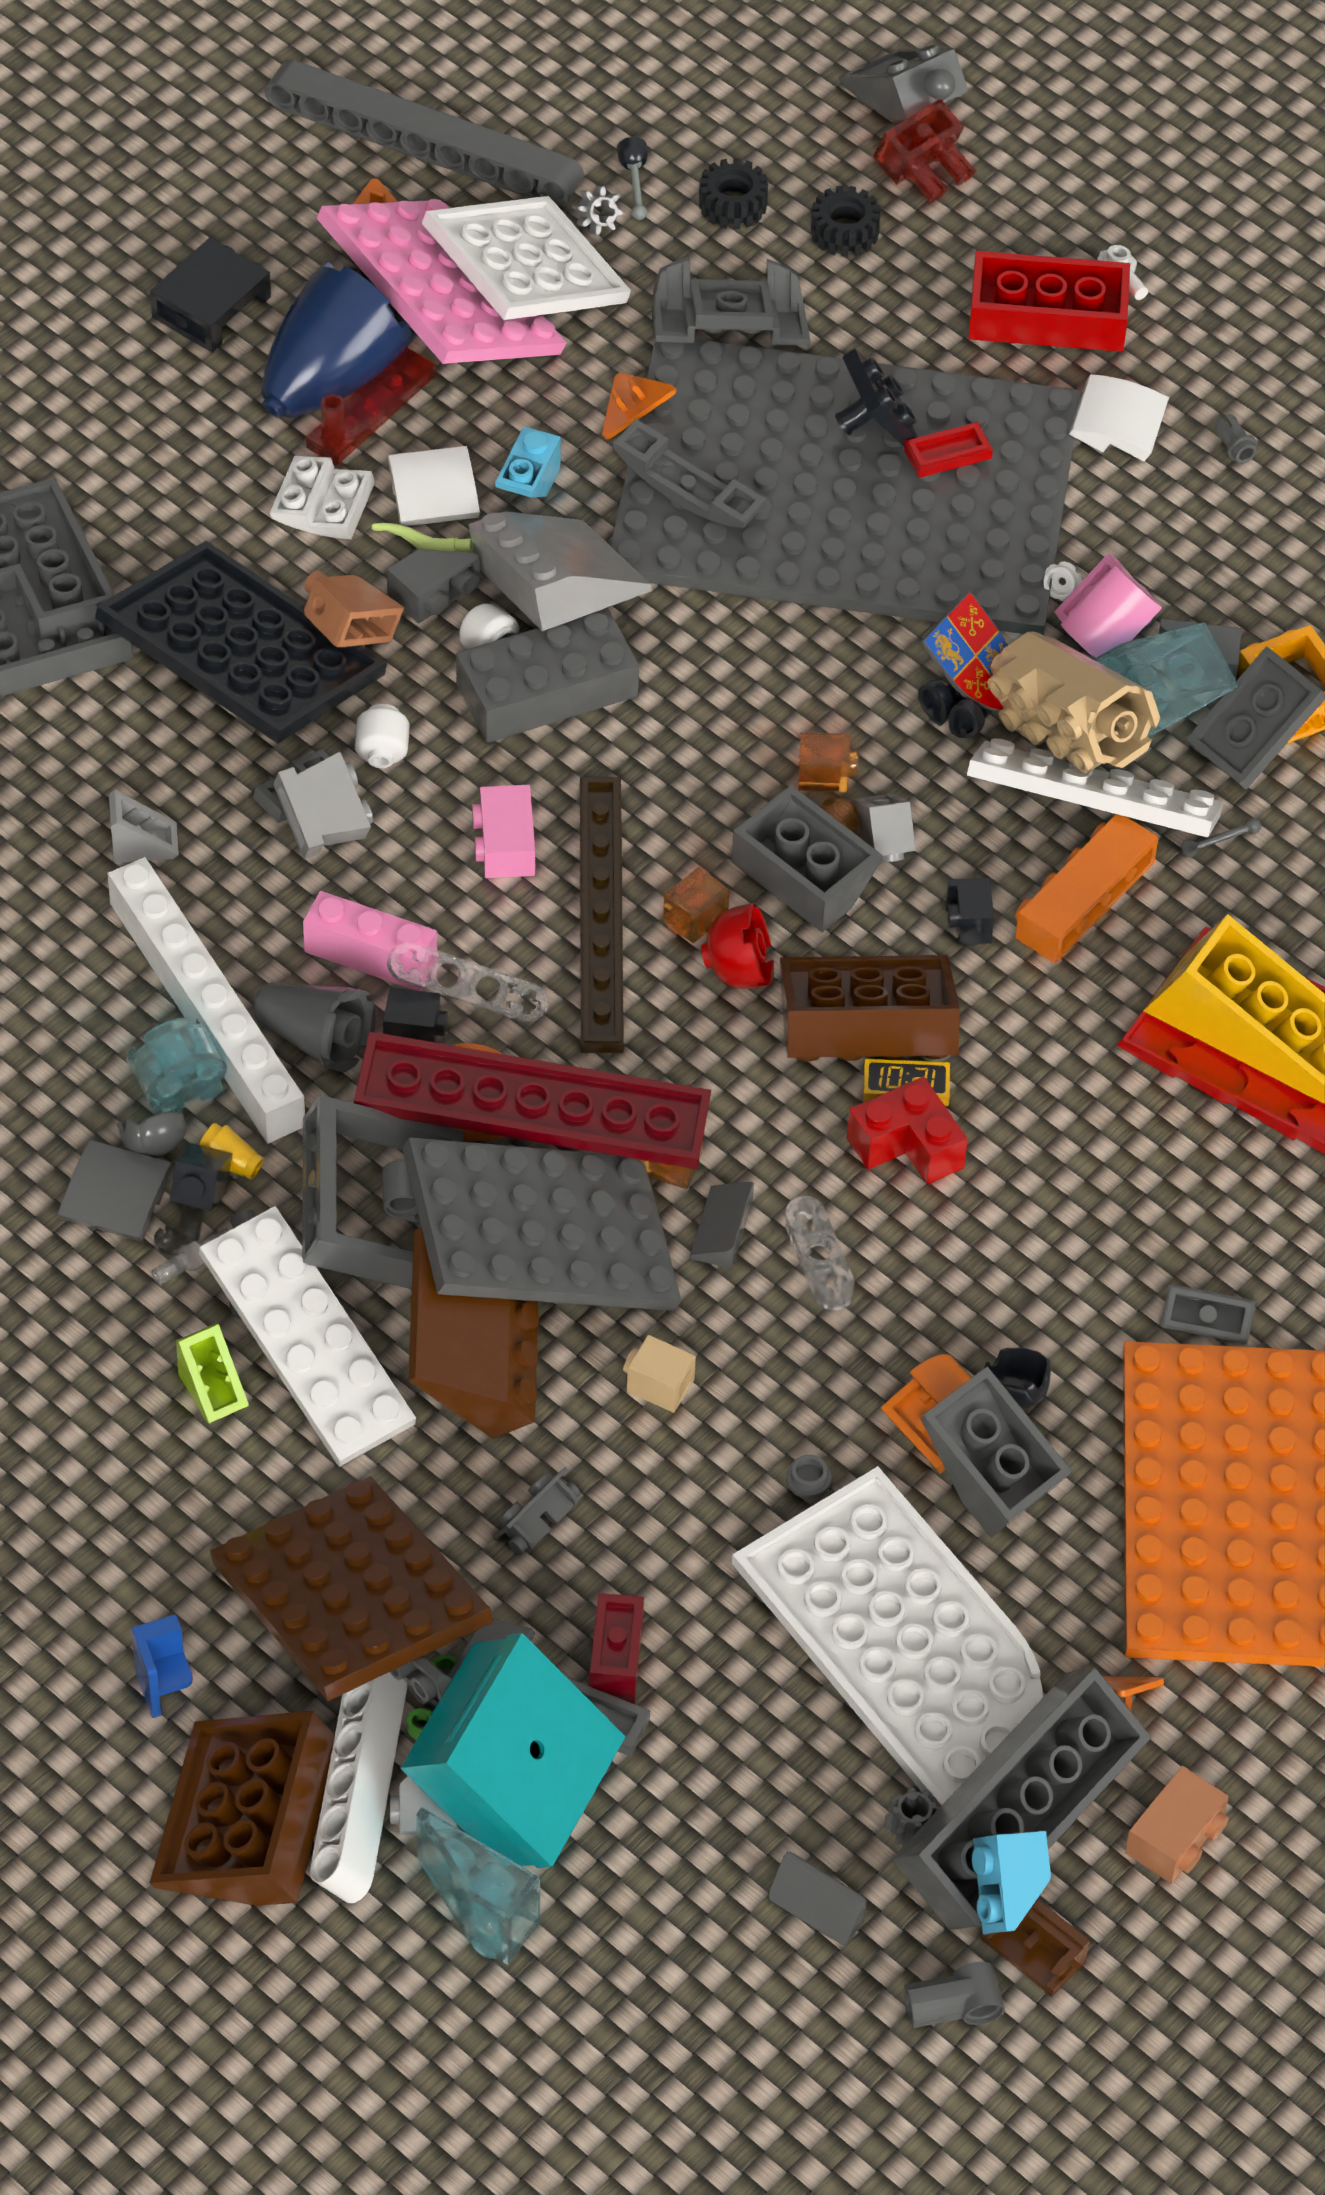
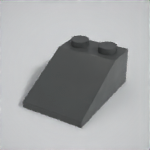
M985 1367L920 1418L962 1503L990 1538L1047 1495L1073 1472L988 1367Z

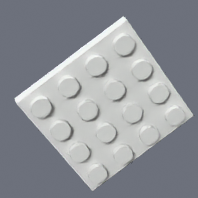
M549 196L426 211L423 218V226L503 320L627 303L631 290Z

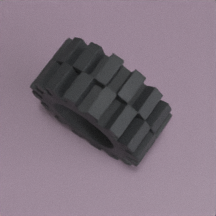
M733 158V164H728L727 159L720 160V166L715 162L710 164L709 170L705 169L702 172L699 184V209H702L701 214L704 218L709 216V222L713 225L718 220L721 221L720 227L727 229L728 223L733 224V229H740V223H744L747 228L753 225V219L759 222L762 219V214L766 213L768 199V178L766 174L762 175V169L759 166L752 169L753 162L746 160L744 165H741L738 158ZM726 191H738L744 193L745 195L732 197L724 195L722 193Z
M843 185L836 186L835 193L831 188L826 189L824 196L819 194L816 197V203L813 202L811 233L814 243L818 242V247L821 250L829 247L828 254L834 256L837 250L842 251L841 257H848V251H853L854 256L861 255V248L866 252L869 251L872 244H876L879 236L881 209L879 204L876 205L877 199L874 196L868 198V191L864 189L860 193H856V187L850 186L849 191H844ZM839 218H848L855 220L857 222L853 224H841L834 220Z

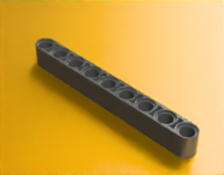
M286 60L283 62L265 87L264 92L267 100L280 110L528 198L549 196L558 207L567 204L584 177L581 165L568 156L299 61Z

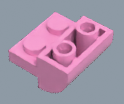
M1108 553L1054 613L1061 620L1062 623L1060 625L1090 655L1108 667L1137 634L1151 622L1162 607L1147 589L1130 575L1119 560Z

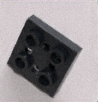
M855 348L844 355L842 358L861 398L835 414V418L842 430L849 436L874 418L903 446L904 441L917 438L918 436L913 427V424L917 422L910 408L901 402L900 396L904 393L897 380L891 374L886 377L880 365L873 357L866 359Z

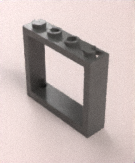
M320 1095L303 1117V1263L412 1289L413 1251L339 1234L336 1231V1134L403 1150L402 1147L409 1137L464 1142V1131L440 1125L399 1119L371 1107Z

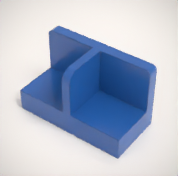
M176 1614L131 1628L136 1676L152 1718L161 1716V1695L187 1688L193 1682L192 1672L183 1651L182 1629Z

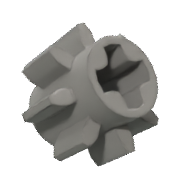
M597 185L594 189V195L589 191L581 190L582 199L579 205L572 206L574 210L578 211L580 216L576 224L582 227L590 224V233L596 235L600 234L601 226L609 230H615L614 220L617 216L623 215V212L617 209L615 203L619 195L609 194L605 197V187ZM594 206H602V213L593 214Z

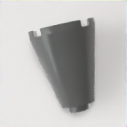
M271 982L257 992L253 1001V1009L259 1023L327 1068L337 1072H346L360 1061V1059L354 1056L360 1046L366 1048L369 1031H374L376 1020L375 1004L367 1000L366 997L370 994L365 990L354 987Z

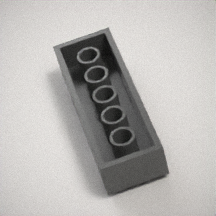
M1095 1667L1067 1672L897 1852L892 1860L949 1930L977 1927L981 1921L977 1914V1901L979 1899L977 1874L972 1866L973 1838L1046 1831L1049 1849L1152 1737Z

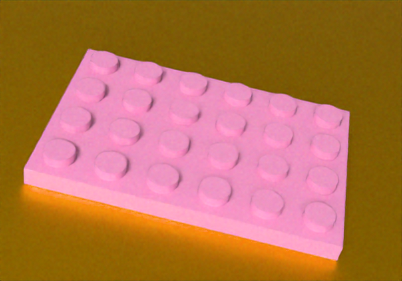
M441 200L372 202L370 204H341L321 207L316 219L375 287L391 301L390 304L442 364L562 354L567 342L555 330V326L543 315L503 320L423 226L422 221L426 211L449 208Z

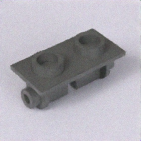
M564 1467L553 1477L546 1471L527 1490L533 1497L524 1506L516 1501L498 1519L503 1527L492 1538L497 1540L505 1533L510 1538L508 1541L509 1547L516 1554L521 1555L524 1551L530 1552L551 1530L540 1516L544 1514L556 1525L578 1504L579 1489L573 1483L567 1482L565 1484L560 1479L568 1469Z

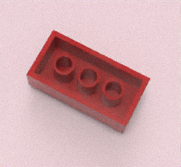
M975 251L968 340L1123 352L1128 321L1130 263Z

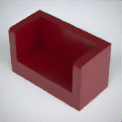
M598 1593L589 1686L635 1704L643 1630L644 1597Z

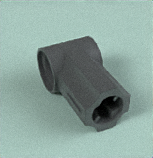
M988 1962L966 1964L954 1971L952 1976L904 1985L906 2011L913 2028L964 2019V2022L972 2025L985 2024L998 2019L1005 2012L993 1965Z

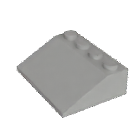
M504 511L487 514L482 520L468 524L473 552L480 557V570L541 631L652 591L651 584L583 520Z

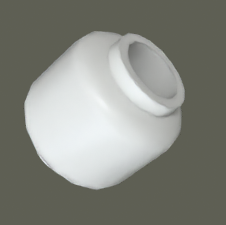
M480 604L471 609L464 617L460 627V641L465 649H471L519 634V625L516 619L492 604Z
M376 704L364 711L358 717L356 724L355 751L358 756L376 768H387L401 761L408 751L410 726L408 719L396 707L389 704Z

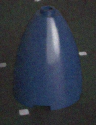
M329 261L323 263L306 283L289 308L275 336L264 370L261 394L265 399L262 402L263 406L276 418L281 416L293 418L315 412L351 395L389 367L412 343V333L408 324L404 321L400 323L396 321L394 313L387 306L391 301L360 274L346 266L341 271L333 269Z

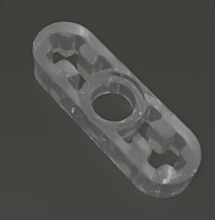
M810 1196L797 1197L790 1201L786 1208L785 1227L816 1302L828 1310L843 1309L850 1304L853 1298L854 1278L823 1204ZM805 1214L808 1219H812V1232L807 1234L808 1228L805 1220L798 1218V1215ZM814 1246H824L832 1254L827 1259L816 1260L810 1257L807 1251ZM832 1272V1281L836 1288H841L840 1292H834L831 1287H827L828 1273Z

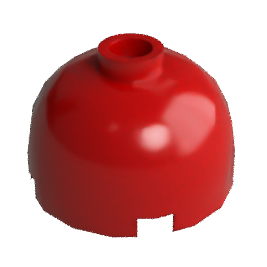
M754 903L736 906L723 911L714 919L708 930V943L701 945L702 958L706 968H713L719 980L727 986L737 989L765 987L772 985L774 980V960L765 963L767 958L766 948L772 947L770 935L761 910L758 907L753 908Z

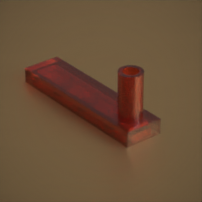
M407 347L389 367L362 386L346 401L337 394L324 396L321 400V424L306 437V448L320 457L331 458L333 465L338 466L436 376V364Z

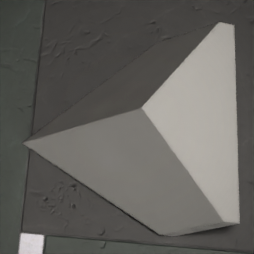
M115 789L109 793L114 863L134 862L144 857L148 861L174 859L179 855L177 822Z

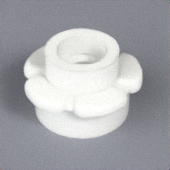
M1062 561L1059 565L1052 564L1046 569L1044 588L1050 590L1049 582L1052 578L1050 597L1065 601L1082 582V577L1075 571L1076 567L1073 564ZM1061 577L1066 579L1065 585L1060 584L1059 580Z

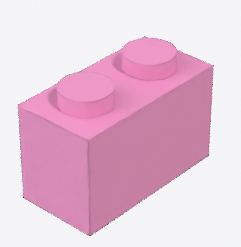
M530 785L480 787V804H472L473 829H481L482 832L481 837H475L476 862L484 861L485 878L535 876V840Z

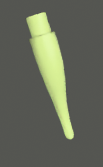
M374 523L371 526L373 531H388L401 536L420 550L474 553L471 538H432L410 527L393 523Z

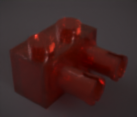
M937 100L884 133L873 155V158L896 185L905 179H911L930 204L935 202V198L937 200L940 199L949 187L941 181L929 164L939 161L958 186L962 185L963 181L966 183L977 171L956 147L957 140L964 126L942 100Z

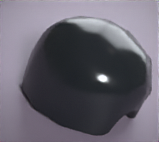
M1024 1347L1004 1348L999 1351L993 1365L990 1366L988 1361L985 1363L984 1368L988 1367L1022 1410L1032 1407L1045 1398L1050 1384L1051 1365L1050 1360L1039 1351Z

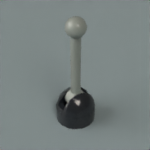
M628 137L621 140L617 145L618 160L624 168L631 170L635 203L632 209V216L637 220H642L646 217L647 210L642 205L638 169L642 168L647 162V143L639 137Z

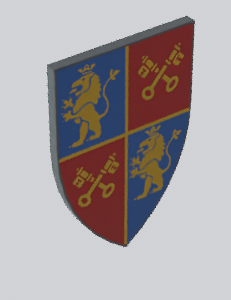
M969 591L930 630L920 643L946 679L963 697L973 700L982 708L999 712L1003 709V706L999 699L991 692L987 681L993 676L991 664L994 657L1002 653L1003 648L1008 645L991 618L972 592Z

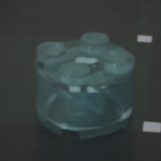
M186 1017L165 1022L142 1036L146 1043L138 1051H136L133 1045L127 1054V1064L148 1103L160 1113L182 1110L184 1103L200 1098L202 1101L211 1100L223 1090L221 1081L226 1074L227 1065L202 1020L196 1019V1024H190Z

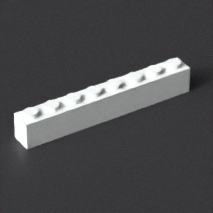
M146 857L109 872L108 884L111 906L266 1143L268 1144L302 1129L303 1117L305 1116L304 1095Z

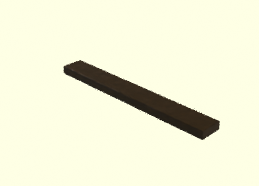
M580 777L581 1053H623L621 777Z

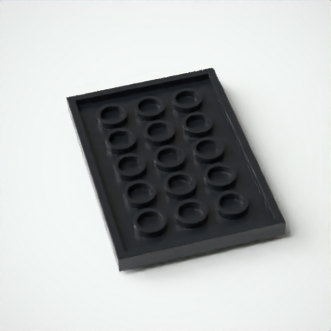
M204 541L99 604L96 608L95 619L277 744L384 676L386 672L387 662L362 645L336 647L305 616V607L208 541Z

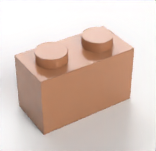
M1182 1765L1129 1830L1125 1853L1172 1884L1182 1870L1189 1873L1195 1867L1202 1855L1203 1850L1201 1846L1208 1838L1213 1841L1216 1840L1226 1827L1229 1817L1225 1815L1229 1796Z

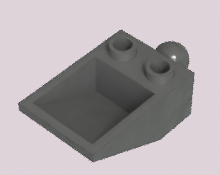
M938 44L922 49H898L838 77L841 85L888 120H909L969 91L955 49L939 48Z

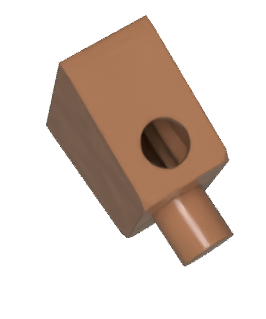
M314 571L308 576L304 587L310 595L304 608L305 616L336 647L391 642L404 610L401 604L359 576L328 577L321 571Z

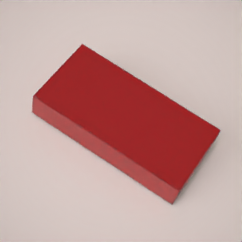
M978 422L904 441V452L918 478L992 459L993 449Z

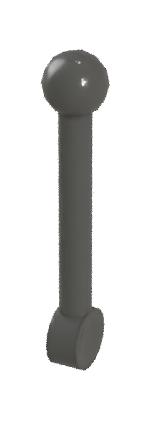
M1250 818L1245 825L1197 842L1191 839L1185 840L1181 845V853L1185 857H1194L1198 849L1247 832L1256 834L1261 829V823L1256 818Z

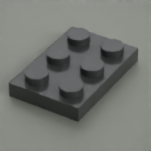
M1266 646L1186 740L1247 790L1325 700V693Z

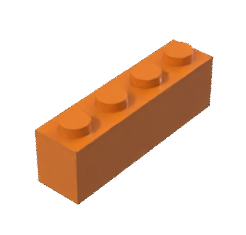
M1115 814L1107 823H1100L1092 833L1090 841L1082 849L1080 847L1075 848L1069 855L1065 866L1057 874L1052 872L1043 882L1040 891L1032 899L1026 898L1020 904L1015 914V919H1017L1015 938L1056 964L1155 863L1159 837L1128 817Z

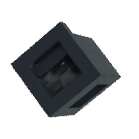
M990 878L948 879L945 908L948 911L949 928H956L958 944L974 946L991 943L994 911Z

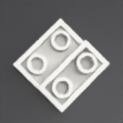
M1090 374L1087 378L1069 435L1101 452H1104L1109 444L1145 462L1152 453L1169 397L1127 380Z
M467 446L388 455L393 495L396 498L400 525L413 526L479 518L480 510Z
M294 456L270 511L271 518L309 533L351 540L375 484L372 471L335 469L331 458Z

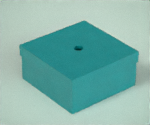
M523 1633L510 1634L505 1639L476 1642L472 1645L400 1769L502 1868L532 1865L536 1868L553 1867L626 1736Z

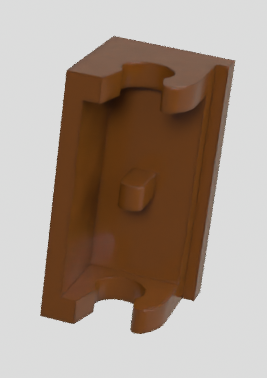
M1039 1899L1035 1901L1015 1931L983 1934L982 1930L980 1934L982 1941L1051 1997L1086 1963L1090 1942Z

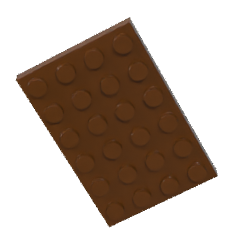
M371 1476L354 1481L339 1491L324 1498L313 1500L294 1512L272 1519L266 1525L242 1536L231 1538L225 1544L210 1550L213 1565L327 1701L493 1623L490 1607Z

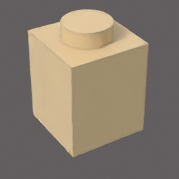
M648 1335L640 1349L634 1347L625 1361L623 1371L627 1373V1392L675 1413L694 1382L696 1356Z

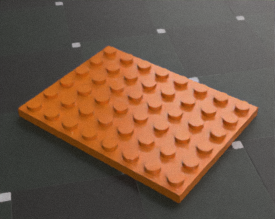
M1124 1341L1125 1658L1325 1667V1351Z

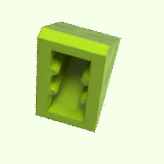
M215 1323L176 1340L179 1377L207 1423H211L249 1406L219 1324Z

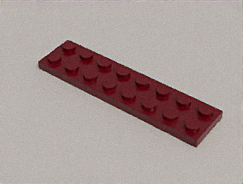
M369 1031L354 1103L377 1109L404 1120L698 1170L711 1090Z

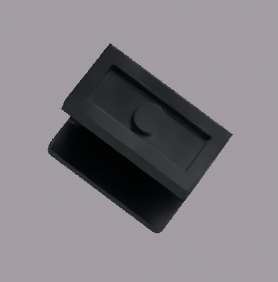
M209 237L150 290L152 318L213 353L222 344L221 327L254 297L263 302L271 298L270 272L261 264L248 260L236 253L231 247Z

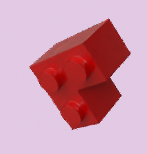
M924 1076L849 1109L846 1139L868 1170L903 1154L907 1155L927 1185L964 1169L968 1138Z

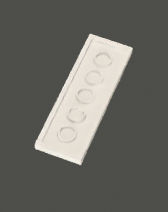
M991 739L990 742L984 741L970 759L967 776L1204 837H1209L1220 818L1223 802L1214 800L1215 796L1209 792L1191 790L1190 793L1175 790L1172 783L1164 780L1152 779L1150 783L1134 779V774L1125 770L1112 769L1109 773L1094 769L1089 773H1082L1072 763L1054 759L1053 753L1049 751L1031 749L1030 752L1015 749L1014 743L1003 739Z
M276 1206L199 1248V1255L338 1467L415 1425V1415L316 1266L303 1263L302 1245Z

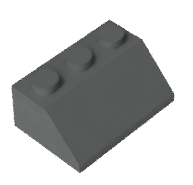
M792 785L733 831L731 862L822 933L852 909L882 861V854Z

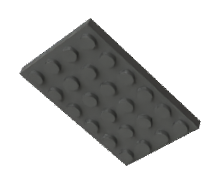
M410 1137L402 1147L437 1294L675 1311L681 1303L680 1292L644 1160L599 1153Z

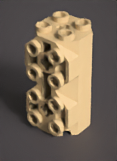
M1037 632L1025 633L1003 648L1002 653L994 657L991 664L993 676L988 679L987 683L991 692L999 699L1003 706L998 715L1003 725L1009 731L1013 732L1017 729L1033 745H1041L1047 741L1048 748L1056 758L1062 759L1065 757L1082 773H1089L1102 763H1109L1115 767L1123 768L1148 751L1152 739L1148 738L1147 735L1151 726L1157 728L1160 720L1152 691L1064 643Z

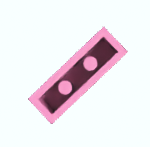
M323 891L319 892L303 921L305 953L413 990H422L437 963V930Z

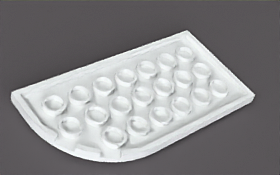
M878 1466L732 1554V1565L920 1791L923 1793L925 1790L932 1793L931 1802H936V1807H941L1043 1698L1040 1669L1025 1638Z

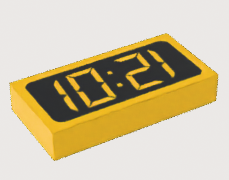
M865 1059L863 1102L924 1076L943 1104L949 1106L950 1063Z

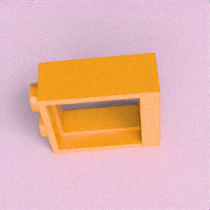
M1312 625L1297 630H1288L1278 637L1261 643L1250 644L1245 649L1240 650L1237 679L1267 646L1287 663L1304 657L1325 686V644ZM1325 700L1288 743L1325 730Z

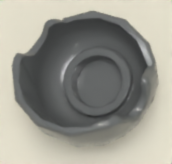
M177 1110V1112H161L140 1122L135 1121L133 1118H128L126 1123H117L121 1139L128 1151L153 1158H160L176 1149L183 1140L187 1130L186 1121L181 1110Z

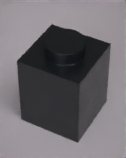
M390 987L383 1018V1034L436 1043L437 1036H445L448 1012L441 1011L440 993Z
M191 1143L175 1162L170 1201L212 1211L226 1194L233 1153Z

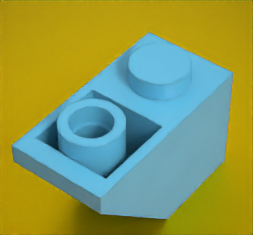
M523 426L495 481V487L531 498L547 497L560 471L561 437Z
M1046 1831L973 1838L972 1866L977 1874L979 1890L977 1914L982 1922L983 1934L1015 1931L1051 1880Z

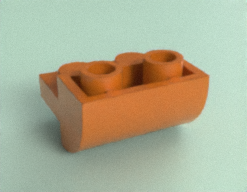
M948 1354L929 1358L911 1370L910 1374L913 1379L880 1407L884 1414L939 1474L946 1469L920 1418L972 1378Z

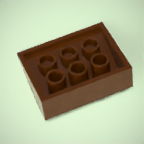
M948 955L780 957L784 1036L788 1058H796L800 1061H815L820 1057H838L846 1061H855L862 1057L881 1056L887 1060H899L905 1056L943 1059L947 1055L959 1054L960 1007Z
M422 1228L414 1230L408 1381L492 1439L534 1423L537 1400L538 1301L437 1294Z
M314 1711L195 1721L150 1879V1884L154 1888L255 1906L297 1903L320 1818L335 1734Z

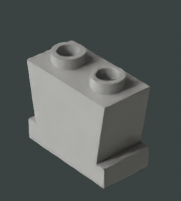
M341 752L332 755L299 774L296 773L294 767L278 772L273 785L304 860L319 855L322 847L325 845L366 838L371 828L370 824L373 823V816L367 801H360L355 786L358 785L355 770L350 762H344Z

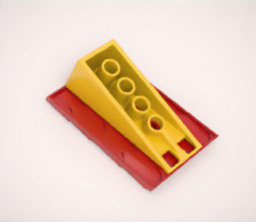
M1227 914L1212 929L1205 926L1198 933L1116 1046L1171 1078L1176 1076L1219 1102L1231 1104L1293 1141L1297 1138L1325 1155V987L1301 975Z

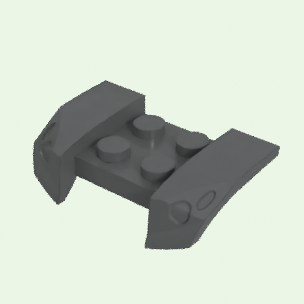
M690 257L660 268L653 289L652 323L655 342L694 343L695 329H703L712 333L721 332L726 329L742 330L746 333H759L762 330H769L772 345H811L797 272L793 269L767 259L766 280L754 281L690 279Z

